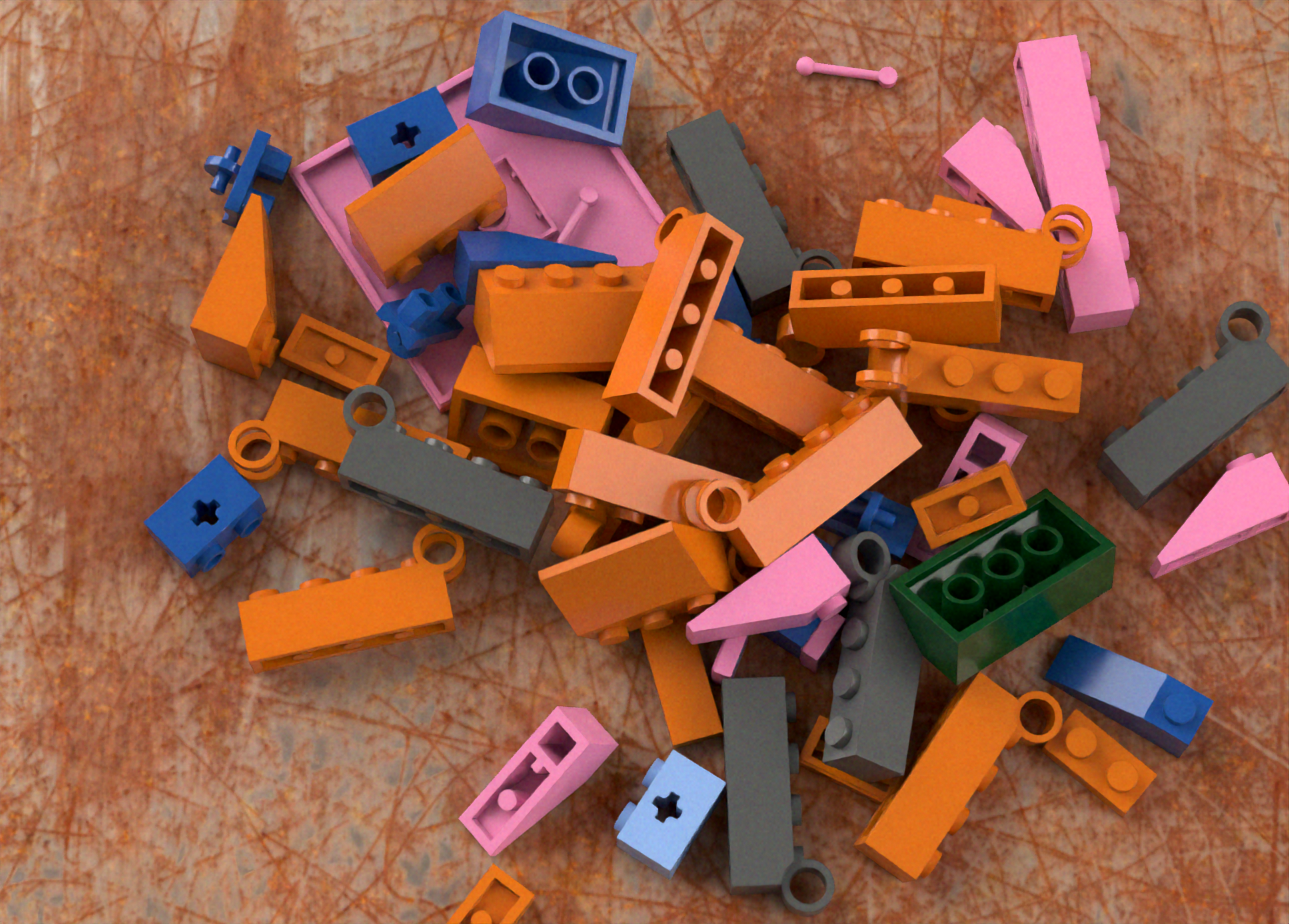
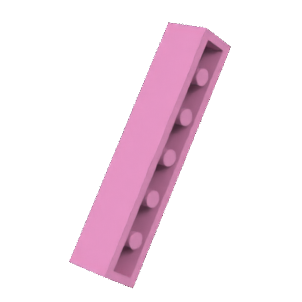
M1077 35L1020 42L1017 46L1013 66L1045 215L1055 206L1071 204L1083 209L1090 217L1093 226L1092 236L1083 259L1072 268L1059 270L1058 284L1068 333L1125 326L1131 318L1134 307L1139 306V290L1136 279L1134 277L1128 278L1125 261H1128L1130 256L1129 243L1125 231L1118 232L1115 215H1119L1120 212L1119 196L1115 186H1108L1105 170L1110 168V155L1107 142L1105 140L1099 141L1096 125L1100 124V107L1096 95L1089 96L1086 80L1091 78L1087 51L1080 52ZM1061 215L1053 219H1067L1078 224L1083 229L1081 222L1073 216ZM1066 230L1052 231L1055 240L1062 244L1078 242L1075 236ZM1062 255V259L1070 258L1073 255Z

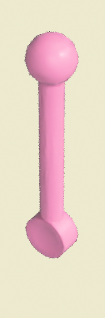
M802 57L796 64L797 71L803 76L816 72L878 81L879 85L883 88L893 87L898 77L896 70L891 67H884L880 71L815 63L810 57Z
M585 185L580 189V202L556 243L566 245L586 209L598 202L599 192L595 186Z

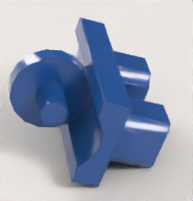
M256 130L242 166L237 164L242 151L235 146L228 145L223 157L208 156L204 169L214 177L210 191L217 195H223L228 183L233 184L224 206L225 215L222 223L236 228L252 193L262 197L269 219L275 203V197L253 189L255 181L259 176L282 186L292 162V156L277 147L269 145L271 134Z
M450 282L439 284L431 293L423 288L414 289L405 299L384 303L376 315L381 321L390 323L387 328L386 337L392 352L398 357L408 359L421 355L428 345L457 338L464 327L456 317L466 305L456 287Z
M866 490L821 524L819 528L843 538L864 531L874 532L887 544L891 558L901 562L918 524V519L913 509L883 497L884 494L877 491L871 492Z

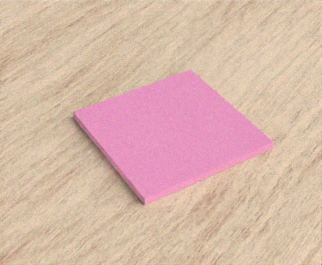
M474 66L437 86L457 128L460 129L469 123L506 186L508 206L504 208V214L492 225L486 228L478 226L472 231H507L556 242L580 202V189L585 185H592L599 192L598 202L586 209L566 245L614 255L618 260V266H643L646 263L655 262L659 251L654 246V238L666 216L620 147L616 148L509 132L465 118ZM348 137L288 171L289 178L375 313L384 303L405 299L414 289L423 288L431 293L439 284L450 282L459 291L453 277L456 250L445 256L436 255L423 264V270L414 279L405 284L397 282L387 289L353 246L344 207L371 190V187L350 147ZM408 141L402 142L407 149L412 148ZM466 305L456 317L464 327L457 338L428 345L421 355L405 359L440 415L450 409L453 386L472 345H476L479 340L473 324L474 305ZM381 321L383 326L387 330L390 323L386 321Z

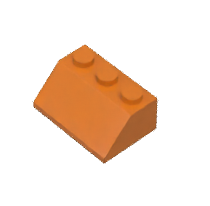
M467 123L344 207L353 246L383 285L389 289L397 282L405 284L414 279L423 270V264L436 255L445 256L456 250L458 231H472L478 226L486 228L495 223L504 214V208L508 206L506 186L475 131Z
M472 345L453 386L447 439L470 447L472 457L487 459L498 465L503 471L519 476H528L552 486L567 429L585 428L608 436L615 407L601 399L606 388L605 386L561 372L493 374L484 349Z
M673 521L538 571L540 582L577 636L599 640V644L602 646L622 643L630 638L629 632L642 627L645 630H654L671 625L674 622L673 616L686 611L689 614L702 613L714 605L717 600L722 599L734 590L721 535Z

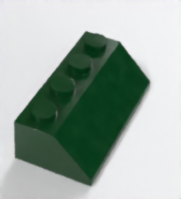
M1047 488L1025 501L1027 510L969 534L889 583V590L921 654L956 686L1107 592L1113 586L1116 545Z

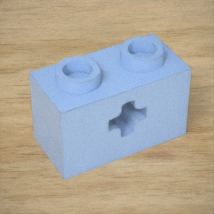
M672 750L666 761L657 758L642 781V785L648 788L638 805L630 801L614 825V829L620 832L617 836V847L670 880L724 796L727 783L675 750ZM670 802L676 804V816L678 819L669 816L664 823L660 822L656 806L666 808Z

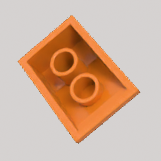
M252 193L192 320L190 328L203 360L255 380H259L264 366L272 367L278 356L281 341L277 339L278 327L272 231L262 197Z

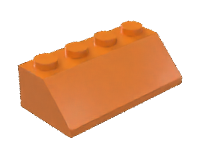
M649 262L643 266H618L612 263H599L594 267H569L563 264H550L545 268H519L514 265H500L495 269H478L473 324L493 374L612 371L655 262Z

